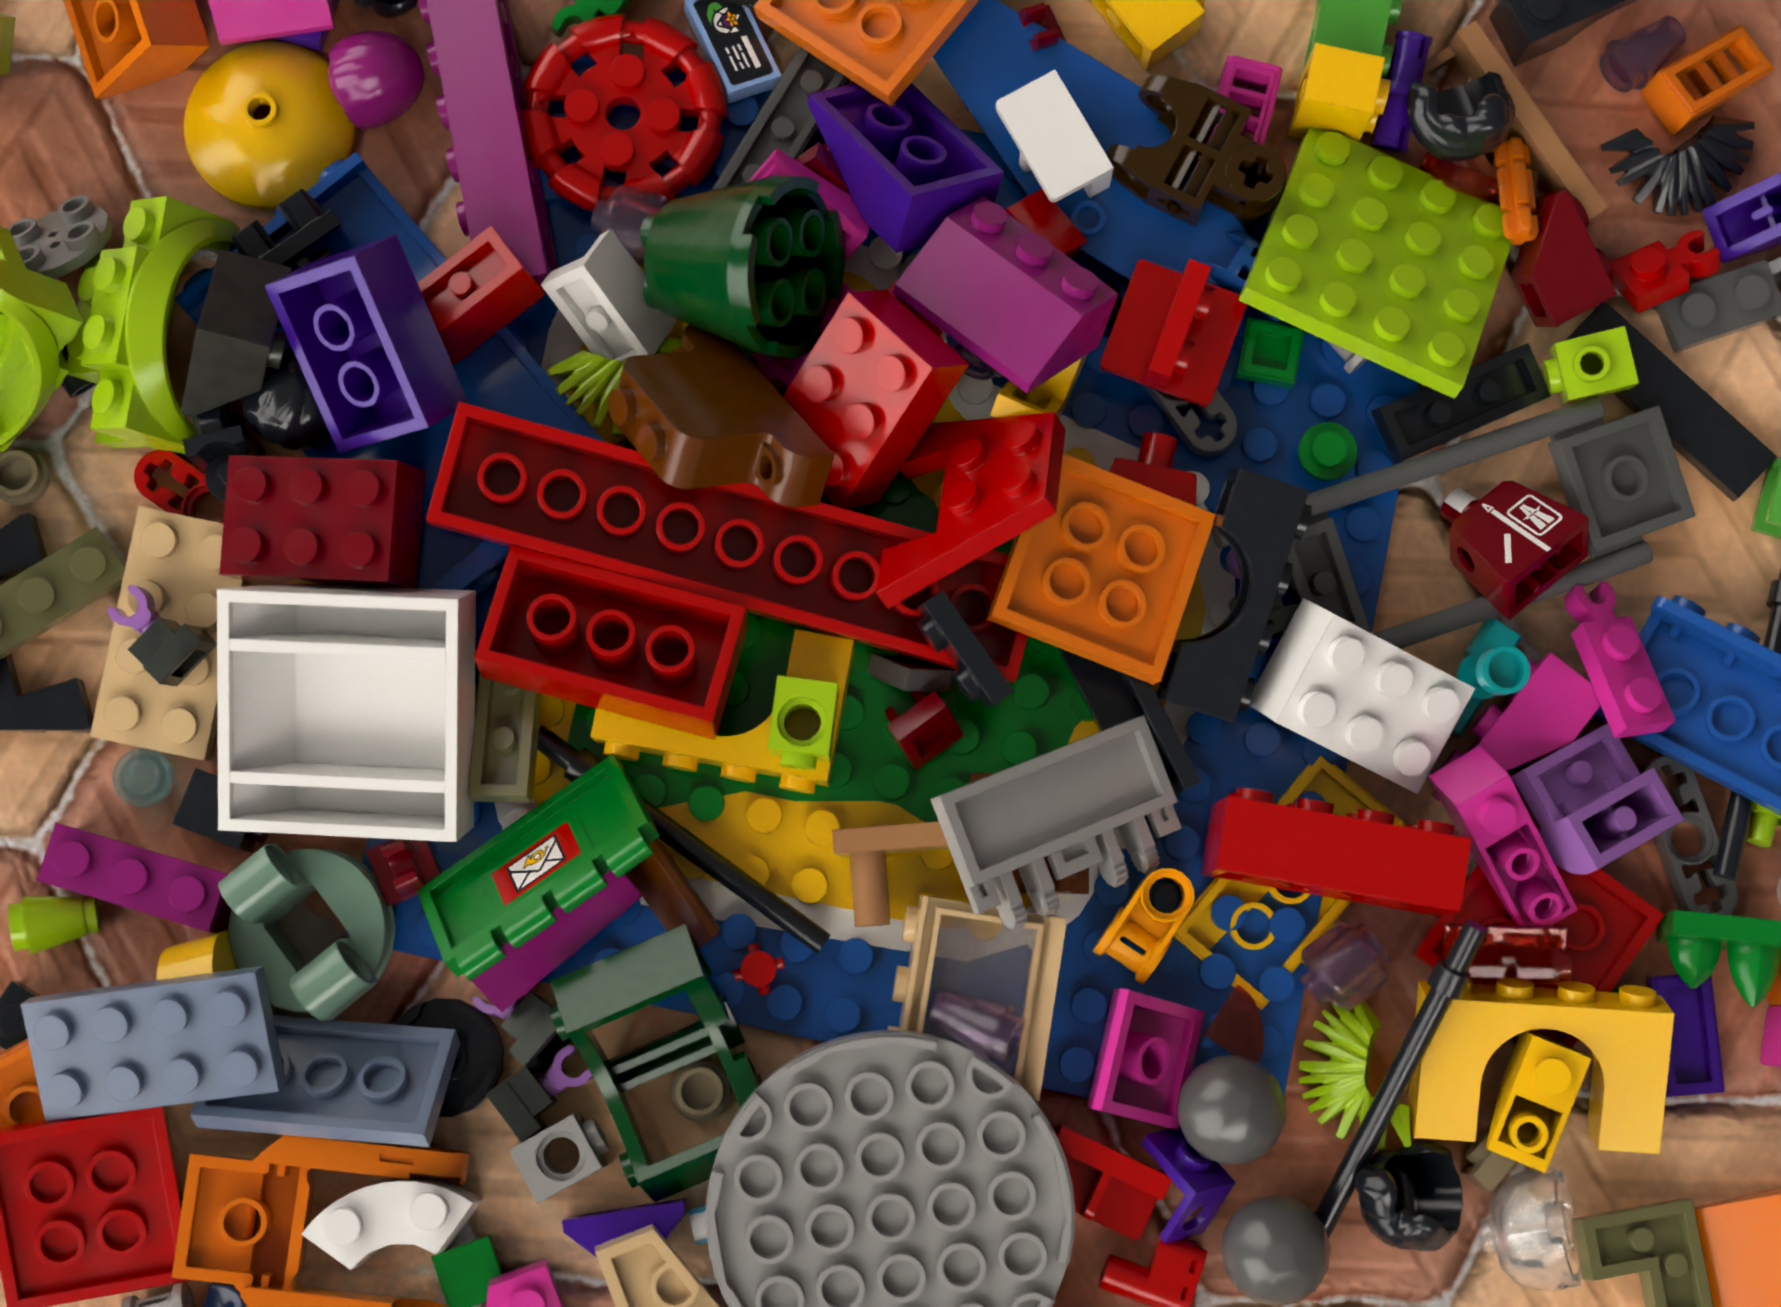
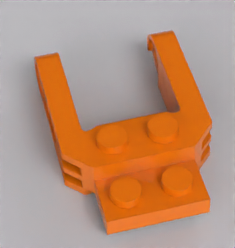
M283 1135L254 1159L190 1153L172 1278L233 1284L248 1307H450L445 1303L430 1300L300 1286L297 1278L300 1271L304 1268L308 1240L301 1234L310 1224L315 1190L313 1169L410 1179L411 1177L437 1178L466 1184L470 1152L437 1147Z

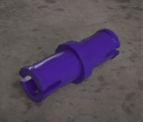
M1397 31L1387 79L1391 81L1384 112L1378 116L1371 146L1389 152L1407 153V144L1411 131L1407 113V94L1412 83L1422 82L1428 51L1433 38L1413 31Z

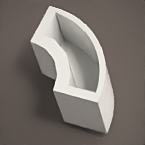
M415 1177L410 1179H393L361 1188L336 1200L313 1219L301 1235L350 1270L364 1265L377 1251L390 1244L416 1245L437 1255L451 1246L483 1199L465 1188L442 1180Z

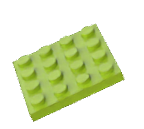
M1309 127L1304 134L1238 301L1455 399L1464 387L1512 245L1510 239L1505 238L1503 235L1502 216L1506 212H1501L1500 206L1350 137L1333 131Z

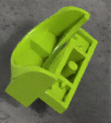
M169 196L131 200L130 210L123 224V234L125 236L123 248L101 250L100 260H91L85 264V269L79 279L77 288L79 296L77 308L84 323L78 329L74 339L67 344L69 354L67 366L70 370L67 375L97 384L92 395L93 413L90 430L96 431L94 443L111 448L150 447L157 450L170 451L177 456L187 458L182 440L195 437L196 433L194 426L186 416L180 414L181 409L171 386L166 357V345L178 278L189 259L200 248L219 254L220 249L229 251L230 245L234 243L232 236L240 231L239 226L232 221Z
M0 227V451L5 452L15 438L26 430L40 415L52 393L61 386L65 376L69 373L70 370L61 350L74 339L78 329L84 322L67 283L26 269L10 230Z

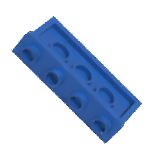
M1675 595L1672 600H1669L1663 596H1657L1651 605V614L1641 629L1639 636L1676 721L1663 732L1630 736V738L1781 816V654L1760 645V637L1744 626L1729 622L1724 627L1704 617L1706 614L1705 610L1687 598ZM1600 706L1593 715V719L1605 725L1608 722Z

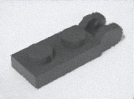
M1781 257L1769 263L1765 259L1690 284V291L1656 305L1673 353L1781 318V295L1774 279L1781 276Z

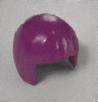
M385 31L354 33L340 40L329 51L328 81L336 100L343 107L350 122L358 129L376 128L398 119L411 108L421 93L425 80L421 58L412 46L393 33Z

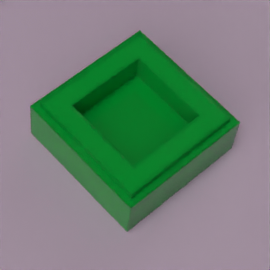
M1248 317L1245 322L1235 378L1292 389L1296 382L1305 331L1291 325Z
M491 1234L431 1256L446 1303L450 1307H473L486 1302L489 1280L505 1274Z

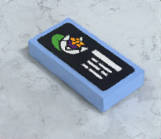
M745 0L684 1V13L707 61L711 60L719 73L727 103L775 88L782 75Z

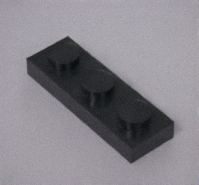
M1526 343L1471 367L1464 387L1455 399L1425 387L1372 410L1371 413L1393 464H1397L1544 400L1551 395L1530 345Z

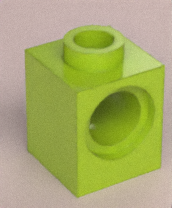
M777 675L767 748L770 755L781 756L780 766L802 770H816L817 761H831L840 694L838 683ZM800 710L811 711L821 720L819 731L808 740H796L786 732L788 719L792 714Z

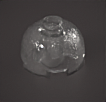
M1552 1166L1547 1168L1546 1173L1534 1168L1515 1173L1499 1184L1492 1195L1490 1217L1479 1219L1480 1239L1484 1253L1486 1255L1496 1254L1501 1269L1517 1284L1533 1290H1564L1568 1287L1580 1286L1582 1281L1577 1246H1574L1573 1228L1570 1216L1576 1215L1570 1189L1562 1169Z

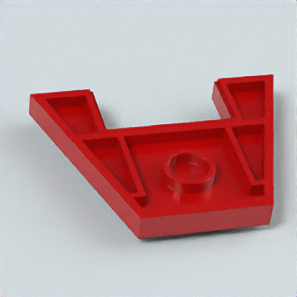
M1055 412L930 423L900 471L907 480L946 467L937 529L935 533L883 549L876 594L888 609L1057 513L1066 428Z

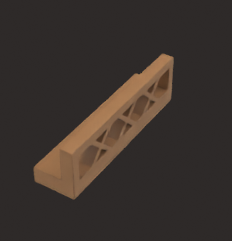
M1476 20L1455 34L1447 48L1426 60L1422 82L1433 85L1439 91L1429 76L1451 61L1466 80L1465 83L1480 78L1489 71L1500 74L1515 105L1514 123L1507 140L1511 137H1520L1522 142L1529 147L1531 163L1528 169L1532 170L1535 200L1536 197L1544 194L1536 192L1537 184L1540 185L1545 193L1568 189L1570 195L1576 197L1585 208L1589 218V226L1586 229L1589 228L1601 217L1608 206ZM1494 151L1486 153L1493 155L1491 163L1484 154L1468 160L1500 206L1497 183V170L1499 167L1495 165Z

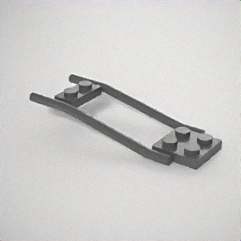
M1597 396L1309 493L1305 504L1312 506V513L1307 530L1301 540H1293L1286 561L1293 564V572L1288 586L1293 604L1297 603L1299 606L1302 599L1305 598L1366 631L1370 630L1333 518H1329L1327 512L1550 437L1552 441L1548 443L1568 506L1589 518L1588 553L1590 560L1579 563L1529 605L1569 592L1575 585H1582L1583 587L1652 562V550L1648 543L1643 540L1642 535L1696 516L1660 406L1647 408L1604 423L1605 410L1603 403ZM1212 527L1211 533L1215 545L1219 549L1230 546L1225 538ZM1482 596L1379 631L1373 635L1403 649L1502 614Z

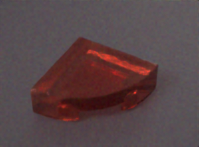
M1428 151L1419 168L1431 174L1432 178L1442 180L1443 184L1451 189L1493 203L1498 192L1497 179L1482 171L1477 172L1461 166L1454 161L1439 159Z
M1237 984L1202 1035L1232 1055H1239L1259 1062L1264 1048L1263 1023L1255 1001Z

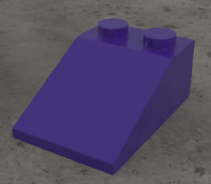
M856 83L809 94L807 104L862 219L896 253L924 246L948 215L984 196L995 203L1004 171L912 83H910L892 106H889Z

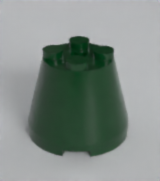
M792 175L770 176L671 200L661 208L657 215L649 214L646 216L641 225L640 239L645 248L644 269L646 280L643 287L644 301L652 309H659L668 316L759 354L782 358L801 357L813 349L822 335L819 326L826 313L830 298L840 299L845 270V246L838 211L827 210L823 199L817 191L819 182L809 177Z

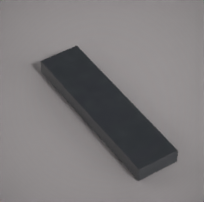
M1606 301L1600 303L1566 340L1625 326L1639 384L1632 389L1613 394L1634 413L1659 405L1673 448L1731 501L1737 500L1777 456Z

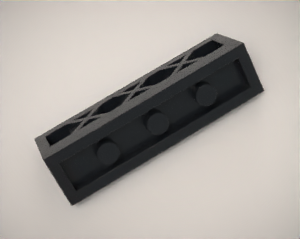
M1057 647L1099 732L1132 718L1145 715L1175 796L1193 788L1201 781L1152 684Z

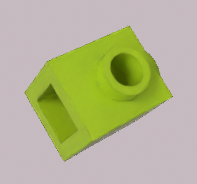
M1625 326L1554 343L1548 349L1550 359L1542 361L1550 395L1559 393L1562 406L1594 396L1600 397L1629 390L1639 384Z

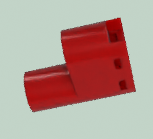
M1161 1230L1148 1267L1109 1253L1100 1276L1098 1288L1150 1307H1191L1208 1251L1197 1247L1196 1241L1187 1238L1165 1244L1159 1237L1163 1231Z

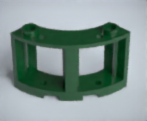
M682 924L550 981L557 1004L549 1007L553 1025L563 1041L570 1038L575 1044L605 1099L626 1149V1152L619 1154V1158L629 1184L632 1188L640 1185L654 1202L709 1180L717 1151L725 1133L653 1164L624 1092L714 1053H717L740 1107L763 1082L760 1074H757L747 1052L744 1050L738 1053L735 1048L745 1043V1038L726 997L721 996L716 983L713 982L711 977L713 975L712 969L686 924ZM685 990L701 1019L700 1021L612 1059L607 1058L592 1032L593 1029Z

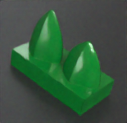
M1672 910L1665 914L1657 925L1656 943L1668 944L1669 956L1676 972L1691 989H1696L1709 978L1719 961L1721 949L1727 950L1729 969L1737 989L1750 1007H1756L1768 994L1778 974L1781 960V921Z

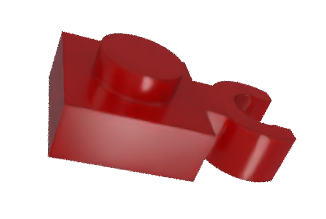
M1701 230L1684 234L1678 240L1677 246L1667 249L1658 240L1611 261L1610 264L1614 275L1610 281L1639 314L1690 291V277H1707L1720 269V250L1716 247L1701 253L1704 251V233Z

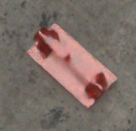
M1445 924L1442 959H1446L1463 924ZM1483 925L1487 928L1488 933L1468 970L1472 975L1471 979L1473 982L1497 983V980L1500 978L1511 977L1525 979L1533 984L1558 985L1562 982V979H1571L1572 959L1570 955H1565L1567 927Z

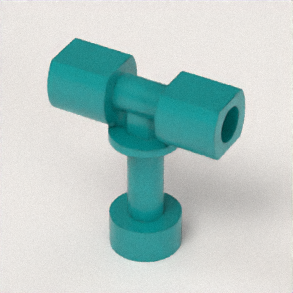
M1490 618L1483 621L1464 651L1465 658L1458 666L1457 679L1472 686L1475 690L1452 730L1451 737L1460 738L1482 704V700L1495 695L1502 696L1516 693L1529 680L1530 663L1526 655L1517 648L1522 640L1521 635L1497 619Z

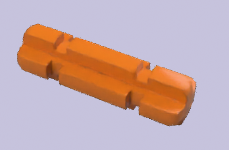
M1511 137L1508 141H1504L1498 149L1494 150L1496 167H1500L1497 170L1501 212H1506L1502 216L1503 235L1505 238L1510 239L1511 244L1522 245L1525 241H1533L1537 238L1539 227L1537 215H1532L1536 211L1532 170L1527 169L1531 163L1529 147L1522 142L1520 137Z

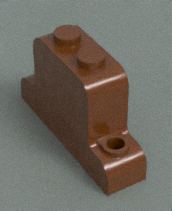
M689 324L685 327L680 348L673 349L671 353L638 355L627 358L623 364L618 387L611 392L609 397V413L612 421L655 473L667 484L682 489H695L737 483H752L757 485L771 500L784 506L804 507L819 505L835 454L735 343Z

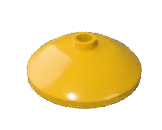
M268 41L248 44L228 52L216 60L201 75L192 89L186 105L184 137L192 163L203 179L216 192L232 202L246 207L264 210L277 209V205L300 189L308 191L319 182L321 173L331 163L339 159L346 160L351 156L357 127L350 122L343 107L336 100L328 81L329 63L307 48L286 42ZM261 105L271 107L270 113L266 118L261 120L253 119V112L257 107Z

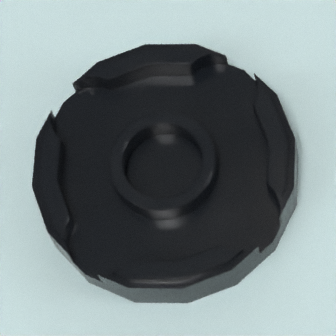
M435 998L412 1006L394 1022L393 1025L456 1030L460 1046L439 1117H454L476 1109L488 1098L485 1094L496 1087L503 1073L504 1046L497 1026L485 1013L478 1010L476 1006L461 999Z

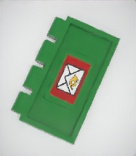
M613 753L417 890L443 962L457 977L464 974L469 981L474 980L507 956L504 949L506 943L510 942L515 949H518L558 921L554 912L556 908L560 906L568 914L609 884L605 877L606 873L612 871L619 878L654 854L650 843L660 835L626 768Z

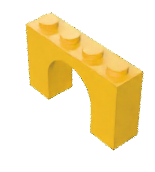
M795 629L786 676L835 682L839 684L840 689L831 761H817L816 770H802L780 766L781 756L770 755L767 747L772 713L763 723L750 731L733 736H716V739L713 740L596 708L590 737L597 744L605 745L603 754L606 756H610L613 753L618 759L638 761L640 752L663 756L661 765L677 770L697 772L698 763L722 767L720 776L727 779L755 783L757 774L779 777V787L782 789L814 794L815 785L829 787L855 653L854 640ZM797 711L788 719L786 732L796 740H808L819 731L821 720L811 711Z
M1500 978L1497 980L1496 985L1474 984L1471 979L1461 999H1453L1409 1084L1408 1106L1410 1107V1123L1414 1138L1476 1142L1481 1080L1488 1060L1504 1042L1520 1033L1537 1029H1551L1576 1037L1590 1049L1592 1079L1587 1131L1597 1149L1660 1154L1674 1012L1661 995H1657L1655 990L1644 986H1621L1619 993L1595 991L1594 986L1575 981L1558 983V989L1534 987L1532 982L1520 978ZM1418 980L1415 1017L1431 988L1427 980Z

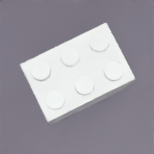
M1303 598L1259 678L1249 706L1274 722L1418 794L1475 688Z

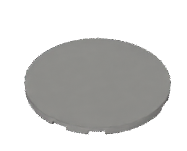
M877 1030L838 1037L806 1050L770 1074L740 1107L727 1128L713 1164L706 1200V1235L709 1256L715 1278L728 1307H1052L1067 1264H1069L1075 1233V1203L1068 1164L1056 1133L1046 1115L1029 1092L997 1063L976 1050L953 1040L907 1030Z

